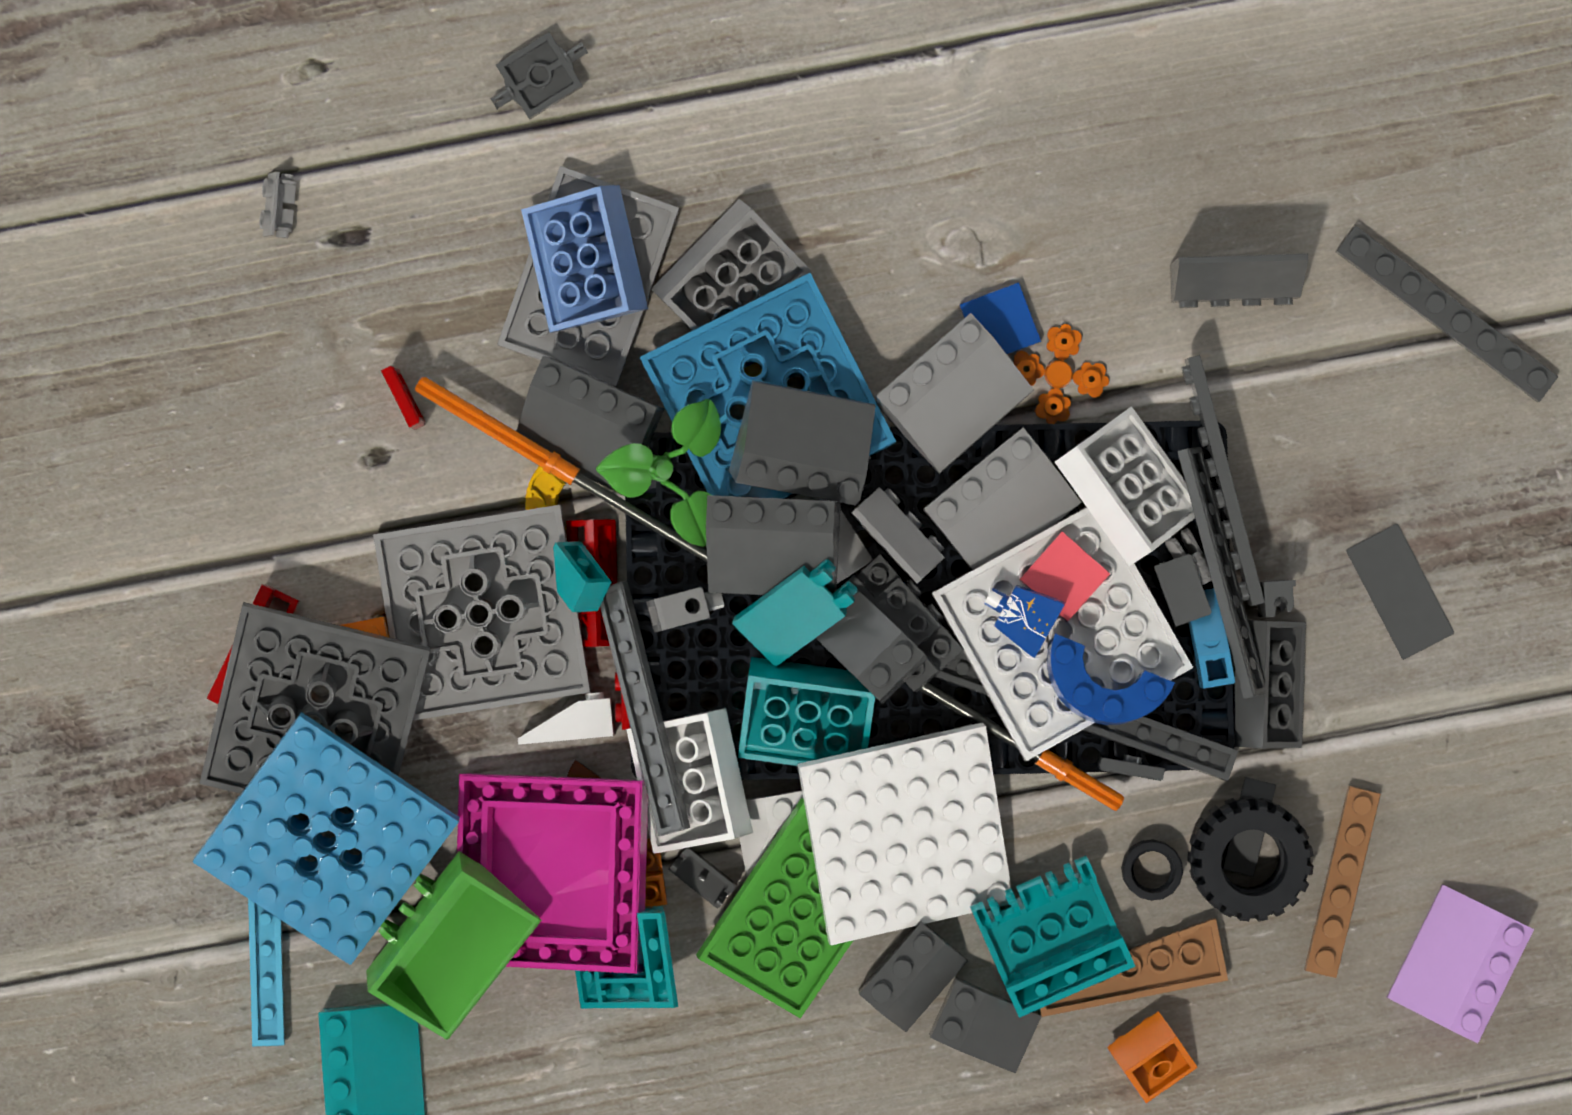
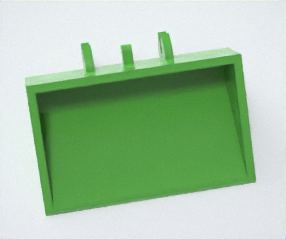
M460 851L436 881L423 874H419L415 880L414 887L424 897L415 908L405 902L399 907V911L408 916L401 926L385 919L378 932L389 942L366 970L369 993L447 1040L542 921L484 866Z

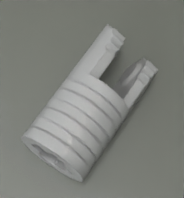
M1186 528L1181 531L1180 539L1184 543L1188 554L1192 556L1201 584L1204 585L1212 580L1207 560L1192 532ZM1170 537L1165 541V545L1173 559L1186 555L1178 540Z

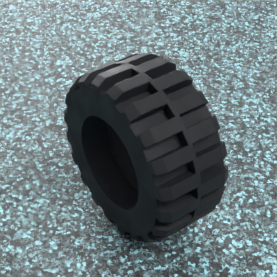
M1242 796L1241 800H1235L1234 798L1225 800V805L1219 808L1215 805L1209 810L1210 815L1205 820L1203 818L1199 820L1196 825L1198 830L1196 834L1191 835L1189 841L1192 845L1191 851L1188 852V862L1191 866L1189 872L1197 886L1196 888L1214 908H1217L1222 914L1230 918L1232 916L1237 917L1240 921L1249 922L1250 919L1254 918L1258 922L1268 920L1269 915L1274 914L1278 917L1285 913L1283 908L1289 904L1293 907L1299 901L1297 895L1300 891L1306 892L1309 883L1306 881L1307 877L1313 873L1314 865L1310 863V857H1313L1314 854L1313 848L1308 842L1309 836L1306 830L1286 809L1265 798L1255 799L1252 796ZM1253 829L1263 831L1270 835L1277 844L1279 850L1277 867L1270 878L1262 884L1254 887H1240L1232 883L1223 872L1221 865L1223 851L1228 842L1237 834Z

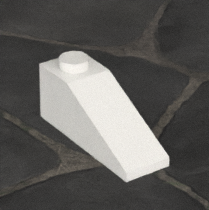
M604 692L586 693L585 700H579L519 737L518 745L614 736L612 697L604 698Z

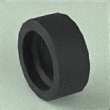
M1154 839L1143 840L1131 846L1124 855L1121 866L1122 877L1128 889L1139 898L1150 901L1161 900L1173 894L1180 885L1183 875L1182 861L1177 852L1165 842ZM1150 851L1159 852L1164 855L1169 861L1171 868L1170 876L1166 883L1159 888L1153 889L1140 885L1134 877L1133 871L1138 857Z

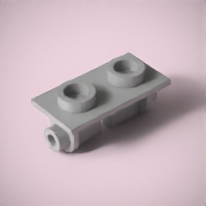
M280 172L269 173L268 178L264 179L262 195L266 197L265 210L261 211L259 220L260 228L263 229V237L273 236L274 231H276V237L288 238L289 232H292L294 210L282 209L283 203L294 204L296 181H293L294 175L281 174V179H279Z

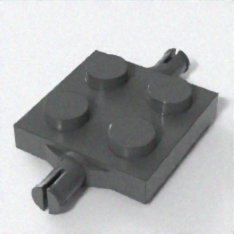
M550 32L544 34L496 64L504 78L506 89L490 98L498 110V108L514 100L522 107L529 120L583 87L574 72L572 62L588 54V51L584 48L583 43L580 42L565 52L564 49L557 45Z

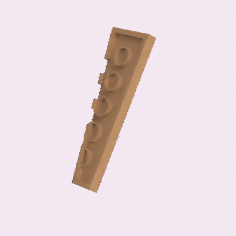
M1216 918L1208 919L1128 949L1135 967L1040 1008L1041 1016L1045 1017L1228 981Z

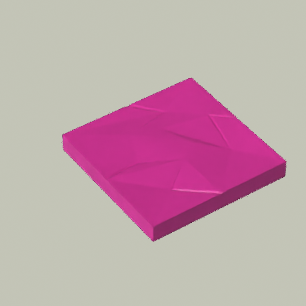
M480 773L459 774L458 816L460 820L457 830V853L460 851L484 866L542 920L506 967L633 974L643 972L644 959L637 913L645 911L648 794L644 780Z

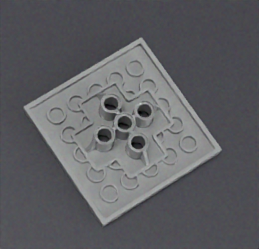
M561 505L373 535L389 637L431 648L413 720L591 692L579 613L571 612L557 593L553 547L555 542H567ZM473 573L479 574L483 579V586L479 591L471 590L467 584L469 576ZM508 600L516 601L520 607L518 615L514 618L508 617L504 612V605ZM477 605L485 606L488 611V618L483 623H479L473 618V609ZM445 610H451L457 616V622L452 628H448L442 623L441 617ZM482 636L489 637L493 642V649L489 654H484L478 649V641Z

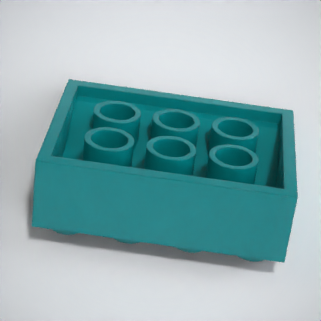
M751 657L738 758L798 766L799 763L866 749L869 743L875 697L848 670L786 661L775 667L768 659Z
M389 1004L323 1008L318 1012L326 1115H425L418 1022Z

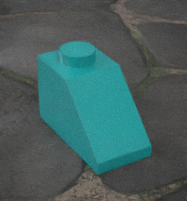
M581 541L555 542L553 551L557 593L571 612L598 611L611 584V580Z

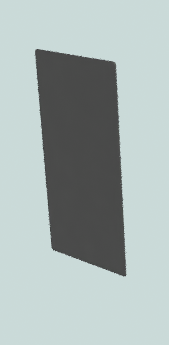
M1398 524L1346 550L1403 660L1454 634Z

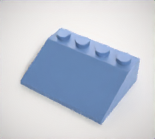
M620 185L598 186L521 209L550 333L648 309Z

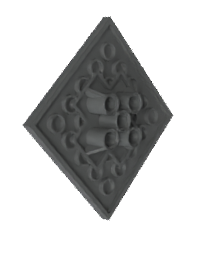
M243 602L199 784L241 794L301 712L307 716H318L322 721L320 725L399 776L431 648ZM323 685L329 690V694L319 696L313 691V687ZM284 707L291 715L287 718H280L275 714L274 710ZM342 722L348 723L352 726L353 731L342 733L337 729V725ZM347 806L343 808H338L339 811L344 814H350L353 812V810Z

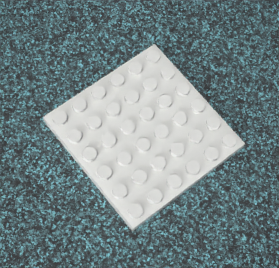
M1087 507L931 594L954 636L964 649L967 659L1025 762L1094 724V722L1083 719L1068 709L1052 687L1047 670V651L1051 636L1055 633L1085 645L1083 655L1085 670L1092 681L1106 689L1120 690L1128 688L1143 671H1148L1171 681L1193 668L1134 563L1130 566L1126 563ZM1064 532L1107 570L1110 575L1068 622L1058 616L1034 658L994 626L1000 613L984 605L992 588L1008 596H1011L1016 585L1028 588L1019 579L1057 536Z
M983 722L798 764L826 933L830 945L918 926L921 921L926 924L972 913L970 906L981 901L987 910L990 909L987 899L992 896L997 900L999 907L1008 905L1005 891L1011 888L987 730Z

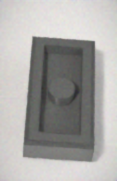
M1124 754L1123 760L1099 756L1098 768L1102 771L1158 781L1163 780L1165 772L1163 767L1142 764V757Z

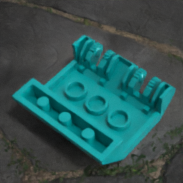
M1086 855L1074 860L1078 870L1076 873H1074L1070 863L1063 865V871L1068 879L1066 882L1058 885L1055 874L1049 871L1045 873L1049 883L1046 886L1041 876L1017 885L1016 889L1020 896L1017 899L1011 888L1006 890L1005 897L1011 906L1000 910L998 902L993 896L987 899L990 911H986L982 901L970 906L1019 1018L1135 967Z

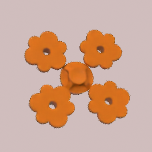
M1063 324L1060 328L1052 327L1048 330L1047 337L1050 341L1046 347L1048 351L1054 352L1058 360L1049 363L1046 369L1039 363V356L1036 354L1029 356L1027 352L1019 351L1014 356V365L1031 386L1036 383V379L1044 375L1046 382L1054 387L1048 394L1043 393L1039 395L1038 401L1040 404L1035 409L1036 415L1041 419L1046 418L1048 424H1055L1057 420L1064 422L1070 416L1068 407L1071 401L1068 397H1063L1062 391L1058 388L1066 387L1073 379V382L1079 385L1078 392L1085 395L1088 393L1091 397L1096 398L1102 394L1103 387L1109 384L1108 377L1104 376L1106 368L1103 364L1095 363L1091 365L1089 362H1085L1082 364L1081 370H1077L1073 374L1071 366L1063 361L1069 355H1076L1079 352L1078 344L1082 340L1081 333L1077 330H1071L1069 324ZM1066 339L1067 343L1062 344L1061 340ZM1024 366L1029 368L1028 372L1023 370ZM1090 376L1094 378L1093 382L1089 381ZM1051 404L1056 405L1055 410L1051 409Z

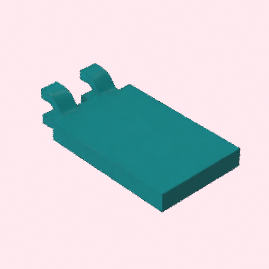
M827 558L811 572L805 566H802L736 615L732 624L776 667L845 617L847 613L846 608L855 602L853 595L857 593L858 589L850 581H847L832 594L825 585L833 580L831 573L835 571L836 566Z

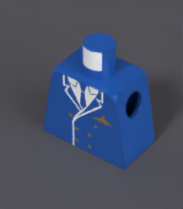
M1016 585L1011 596L992 588L984 605L1000 613L994 626L1026 653L1035 658L1066 602Z

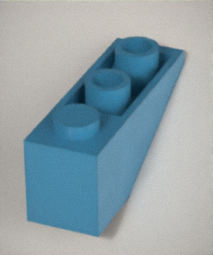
M1214 588L1206 589L1204 592L1211 609V614L1189 622L1200 688L1235 683L1229 644Z

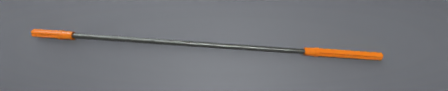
M427 377L419 379L415 387L417 393L541 466L546 473L553 474L569 485H572L574 482L707 562V549L690 544L674 529L580 474V468L561 458L560 454L555 451L553 453ZM929 682L920 689V691L975 724L983 722L987 731L1017 748L1010 733L1004 727ZM1048 749L1033 757L1036 760V765L1053 774L1061 782L1063 780L1114 811L1121 807L1124 801L1122 794L1073 766V762L1063 759Z

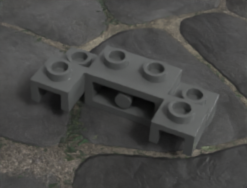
M878 555L861 572L853 575L848 580L858 589L857 593L860 591L927 656L928 659L905 681L913 692H918L939 672L964 653V649L957 639L940 621L944 616L933 603L927 606L919 597L923 592L912 579L906 582L884 555Z

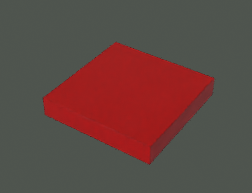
M393 366L381 370L409 428L417 430L425 426L426 422L400 370Z

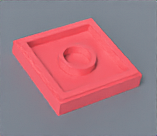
M1061 532L1019 580L1031 590L1066 602L1059 616L1068 622L1110 573L1064 532Z

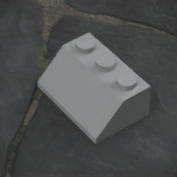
M879 487L851 514L917 584L945 558L940 553L944 547L933 535L926 538L919 530L922 523L910 511L905 515L898 508L897 505L901 501L889 488L883 491Z

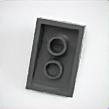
M859 591L854 596L855 602L846 608V616L817 636L816 639L883 704L928 658Z
M955 976L929 1035L930 1038L960 1052L1016 1073L1042 1016L1031 1012L1019 1018L1011 1001Z

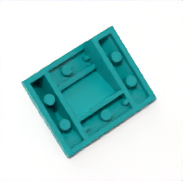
M645 906V911L637 913L644 959L643 972L633 974L575 970L581 1009L679 1007L666 916L662 906Z

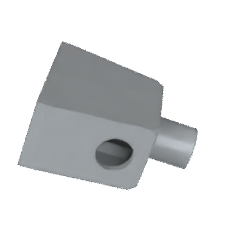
M702 587L646 602L654 632L710 618L709 611L724 607L721 593H704ZM687 601L693 603V612L686 610L685 603Z

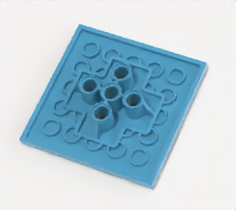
M811 273L640 357L671 422H673L678 411L688 404L700 402L704 399H709L714 403L721 422V432L717 445L709 454L703 457L695 456L689 449L687 451L706 491L711 495L785 499L793 495V493L736 483L729 472L742 419L732 418L730 410L738 404L746 407L752 380L788 387V380L791 377L799 376L805 381V386L801 390L875 404L869 456L896 443ZM756 362L761 365L762 372L756 377H750L746 375L744 368L747 364Z
M301 712L197 852L192 862L351 965L457 826L460 817ZM347 806L351 808L353 812L350 814H344L340 812L338 808H343ZM303 813L307 815L309 819L301 821L298 820L294 815ZM330 831L333 832L335 836L332 838H326L321 833ZM356 848L361 851V854L352 855L347 850ZM312 855L315 856L317 860L314 862L306 861L303 857Z

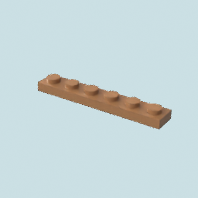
M1348 786L1304 967L1305 971L1337 978L1380 793Z

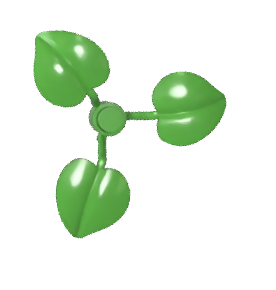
M704 399L700 402L686 405L675 415L672 422V435L677 443L683 445L682 448L672 452H665L663 456L652 454L651 450L645 445L637 443L627 444L610 453L596 467V471L606 479L610 486L617 493L625 497L632 498L642 495L651 485V480L660 481L662 485L669 487L679 494L683 500L676 502L672 506L670 514L671 523L684 540L696 546H706L707 495L711 494L705 491H696L689 497L684 490L669 481V477L673 472V465L670 459L686 453L688 449L695 456L703 457L715 448L720 437L721 422L714 403L709 399Z

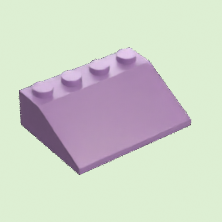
M1442 884L1387 998L1478 1043L1534 929Z

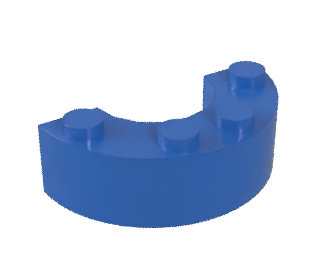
M1056 633L1051 636L1047 651V670L1052 687L1068 709L1088 721L1104 725H1118L1137 720L1155 710L1167 698L1175 682L1158 675L1143 671L1128 688L1120 690L1103 688L1092 681L1085 670L1083 661L1085 645Z

